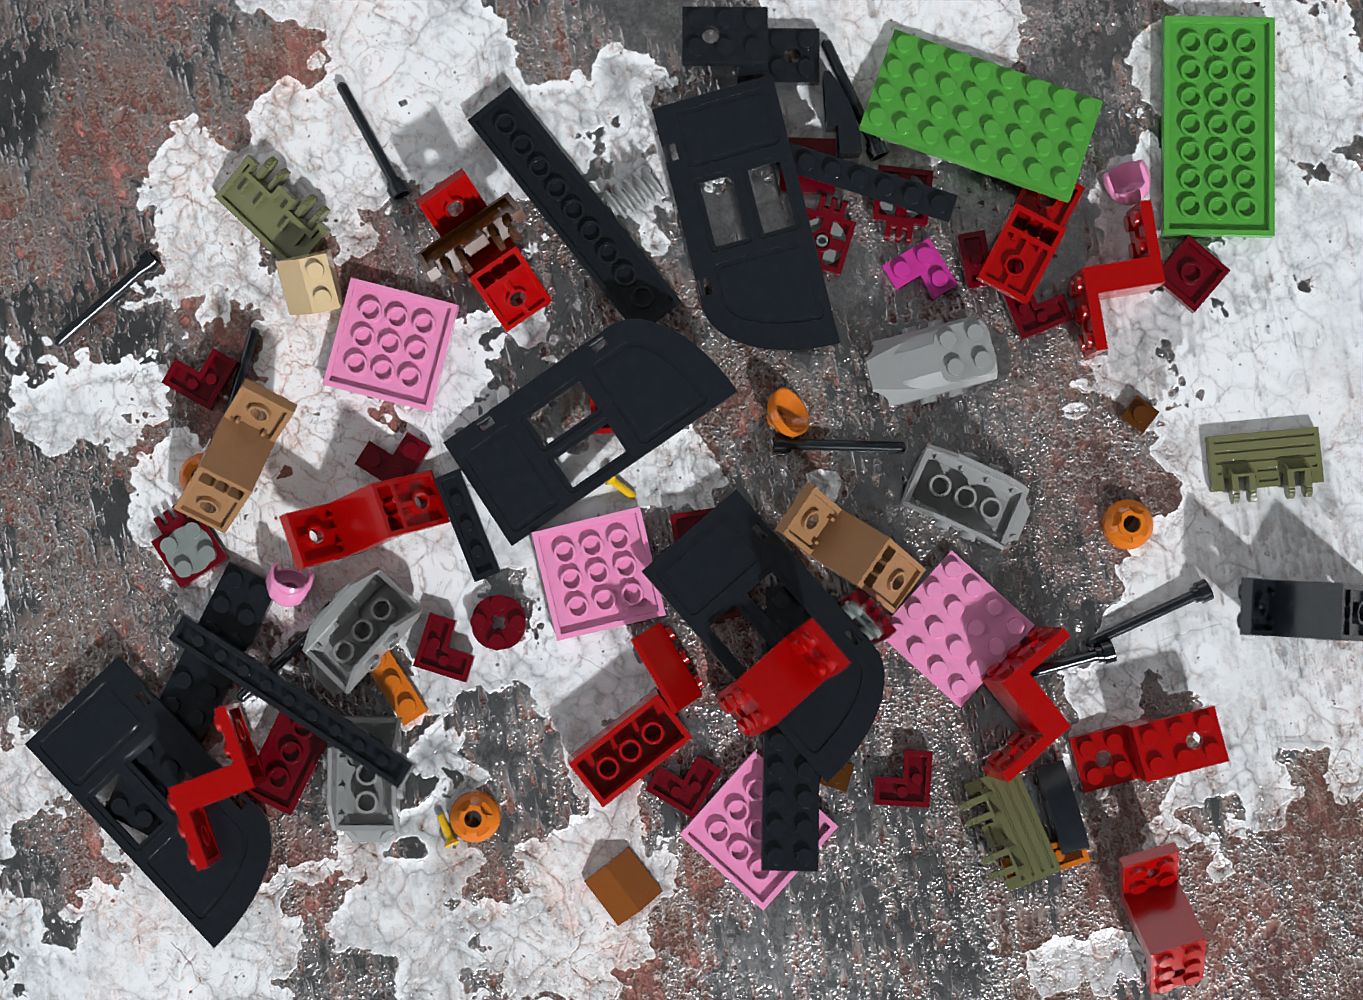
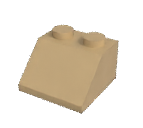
M330 249L275 261L290 315L315 314L341 308L344 304Z

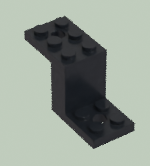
M682 6V66H737V84L772 74L775 85L819 86L820 28H768V7ZM707 30H714L718 33L719 38L714 43H708L703 39V33ZM792 50L799 54L800 59L796 63H788L784 58V54Z
M1242 577V583L1238 588L1241 611L1237 616V626L1240 629V635L1363 641V585Z

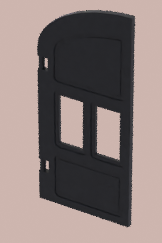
M766 75L653 108L652 111L663 148L701 304L709 322L726 337L742 344L763 349L803 350L839 344L840 339L773 75ZM673 144L676 146L679 158L674 161L672 160L669 148ZM780 162L796 225L764 233L748 170ZM732 175L747 238L716 247L700 184ZM707 278L710 279L713 294L709 295L706 294L703 279Z
M626 319L618 321L601 331L600 334L584 343L443 443L511 546H514L530 535L531 532L552 520L729 399L738 390L721 368L685 336L656 322L642 319ZM605 339L607 345L595 353L592 347ZM580 382L598 410L545 445L528 420V417ZM492 418L495 423L482 431L480 425ZM608 424L626 451L573 487L555 459Z
M736 489L649 564L642 573L735 679H738L747 670L709 626L734 605L771 648L780 642L784 635L747 595L770 572L775 575L804 610L815 620L851 663L842 671L823 681L783 717L776 726L827 783L855 753L875 720L885 684L883 661L873 643L859 630L850 617ZM756 523L767 535L763 540L752 528ZM850 629L860 640L858 644L855 645L845 634L847 630Z
M119 656L30 738L25 745L209 944L215 948L246 913L264 881L272 853L271 825L262 808L245 791L237 793L247 804L243 809L232 796L204 806L223 858L209 867L197 871L196 865H192L188 858L187 849H189L187 840L179 833L177 827L179 818L176 810L173 811L171 809L168 799L132 761L157 739L192 778L222 768L223 766ZM140 691L151 701L148 706L137 696ZM118 774L163 821L140 844L95 797Z

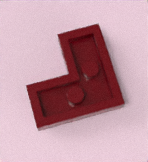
M985 230L957 235L956 241L966 290L988 287V285L976 280L989 255ZM1016 259L1008 261V270L1013 274H1019L1021 272L1020 262Z
M1000 292L1020 341L1073 320L1063 294L1038 304L1034 295H1032L1028 304L1024 305Z
M213 348L200 372L175 359L161 383L212 411L236 371L239 362Z
M407 432L393 455L369 441L356 460L355 465L381 481L415 474L432 447Z
M432 612L429 613L413 663L414 667L462 682H468L476 655L450 647L458 620Z
M903 749L902 777L874 775L873 805L930 808L933 752Z
M699 755L696 756L684 779L659 765L645 790L694 818L722 769Z

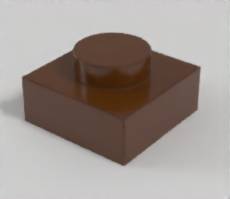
M1136 395L1118 418L1141 435L1152 423L1159 411Z
M847 762L827 783L820 777V784L847 792L854 764Z

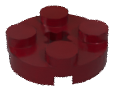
M494 595L486 597L477 604L470 624L476 640L484 647L497 651L509 649L521 641L525 635L527 618L523 606L516 599L504 595ZM495 615L506 618L504 621L506 627L503 630L499 627L493 628L494 620L492 618Z

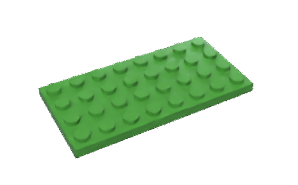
M1164 16L1162 18L1161 236L1185 237L1190 235L1191 237L1272 238L1275 236V17Z
M895 29L859 130L1068 203L1071 199L1103 101Z

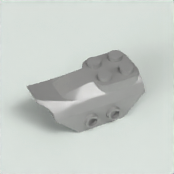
M977 314L945 323L944 319L929 322L928 328L918 330L917 326L902 329L901 335L872 342L873 350L865 359L873 392L883 395L887 399L889 407L920 401L921 405L936 402V396L947 394L948 398L964 394L963 389L997 379L996 355L989 329L983 317Z
M928 444L917 460L905 487L902 506L934 519L933 525L949 531V528L952 527L960 531L958 536L971 542L978 539L1004 550L1006 543L1018 540L1031 511L1026 502L1030 489L1014 478L1004 474V468L992 463L989 466L979 463L980 458L974 454L964 452L962 455Z
M375 567L352 580L346 586H342L335 592L331 603L317 612L314 622L309 627L302 651L311 660L312 675L333 696L341 692H345L348 695L367 672L373 671L380 664V658L387 650L393 649L414 625L423 611L422 606L396 580L379 567Z
M344 716L401 753V717ZM329 744L328 752H325L323 756V768L327 769V781L323 783V798H327V809L332 831L344 832L352 842H386L393 831H400V799L405 797V784L400 789L396 788Z

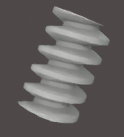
M643 167L641 169L642 178L636 173L631 174L632 184L627 179H623V189L616 184L612 185L613 195L607 190L603 191V198L616 220L618 214L624 219L628 218L626 211L628 208L633 213H637L636 203H639L644 208L647 207L645 200L647 197L656 202L655 192H658L663 197L666 196L659 179L652 169L650 172Z

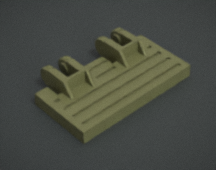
M247 155L214 197L280 260L314 253L331 232L322 223L330 213V209L327 206H323L314 214L310 221L305 219L304 217L318 200L314 194H311L294 212L293 209L300 200L283 185L291 172L287 168H283L268 184L265 180L276 167L278 160L271 156L254 174L253 172L261 163L253 156Z
M1318 427L1205 437L1210 492L1225 491L1224 479L1227 478L1231 504H1238L1240 501L1238 477H1244L1248 502H1256L1257 488L1281 486V473L1286 499L1295 498L1294 472H1299L1303 497L1312 496V483L1324 482Z
M1020 773L1010 782L987 775L963 785L968 797L980 792L981 796L959 804V810L966 811L984 802L988 811L985 814L971 817L965 821L967 828L991 818L992 823L981 827L991 850L1001 845L1004 848L980 858L982 864L992 863L996 859L1007 855L1011 865L1001 870H995L987 875L990 881L1014 872L1015 876L1003 880L1008 892L1062 871Z

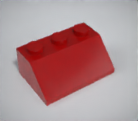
M660 621L633 637L631 642L672 713L675 714L701 697L703 693L700 689L705 686L697 672L691 674L686 665L690 663V660L683 648L677 650L672 641L676 639V636L669 624L663 626Z

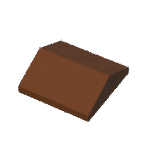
M629 846L584 880L618 926L639 913L663 892Z

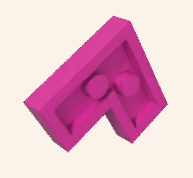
M927 238L881 267L895 291L919 277L933 300L958 285L930 238Z

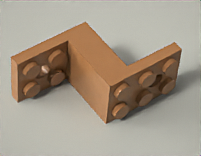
M245 378L218 423L193 476L177 500L174 509L225 534L253 492L274 443L291 419L298 405Z
M809 482L799 492L796 500L776 527L778 532L812 559L860 588L868 596H873L878 604L892 614L904 603L926 571L922 565L891 538L842 510Z

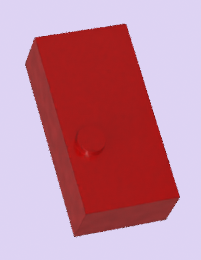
M655 688L568 756V764L600 805L605 807L692 739V735L676 713H672L665 699Z

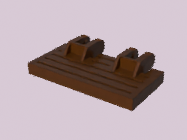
M507 192L415 255L432 282L442 276L440 270L444 269L454 284L459 281L456 272L462 268L468 274L473 271V268L464 256L465 253H468L469 256L473 255L490 243L487 239L489 237L493 239L500 251L506 249L504 242L506 238L511 236L515 241L521 239L511 222L515 221L518 224L526 219L527 216Z

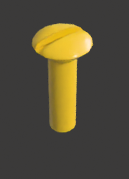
M616 476L605 483V485L614 486L631 500L637 495L619 481Z
M445 814L437 816L446 840L444 848L451 847V844H458L460 840L453 837Z

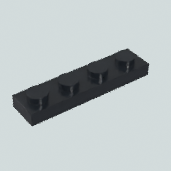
M459 468L434 478L474 582L502 572L461 469Z

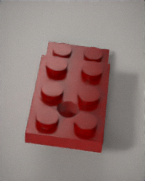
M1076 183L1068 203L1053 198L1054 204L1051 207H1045L1041 204L1040 193L1022 187L996 235L998 238L976 280L1027 305L1067 230L1064 227L1085 187ZM1016 259L1021 263L1022 271L1019 274H1013L1008 270L1007 264L1009 260Z
M1214 705L1159 719L1144 717L1067 738L1083 793L1136 779L1148 783L1229 761ZM1191 732H1196L1200 737L1199 744L1194 748L1188 747L1186 743V737ZM1105 750L1110 756L1109 762L1104 766H1099L1096 763V755L1098 752Z

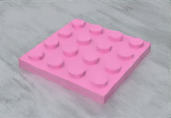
M351 278L323 385L432 413L459 305Z
M640 507L531 532L557 641L666 615L661 594L642 573L653 562Z
M950 550L907 597L899 609L891 615L892 619L889 622L897 631L890 638L885 639V641L955 705L961 708L983 683L982 679L987 675V669L996 662L1001 663L1007 657L1006 653L1008 650L1018 644L1035 625L957 554Z
M754 750L680 832V836L758 907L764 910L798 871L761 870L763 757ZM820 809L819 848L838 828V825Z

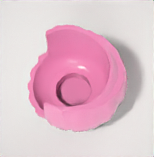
M1143 159L1116 166L1113 170L1103 174V181L1107 193L1115 202L1131 206L1146 197L1150 189L1151 177L1146 163Z
M276 561L269 569L266 578L269 597L283 607H293L301 604L312 590L314 583L313 570L310 568L308 575H304L303 572L296 569H278L279 561Z

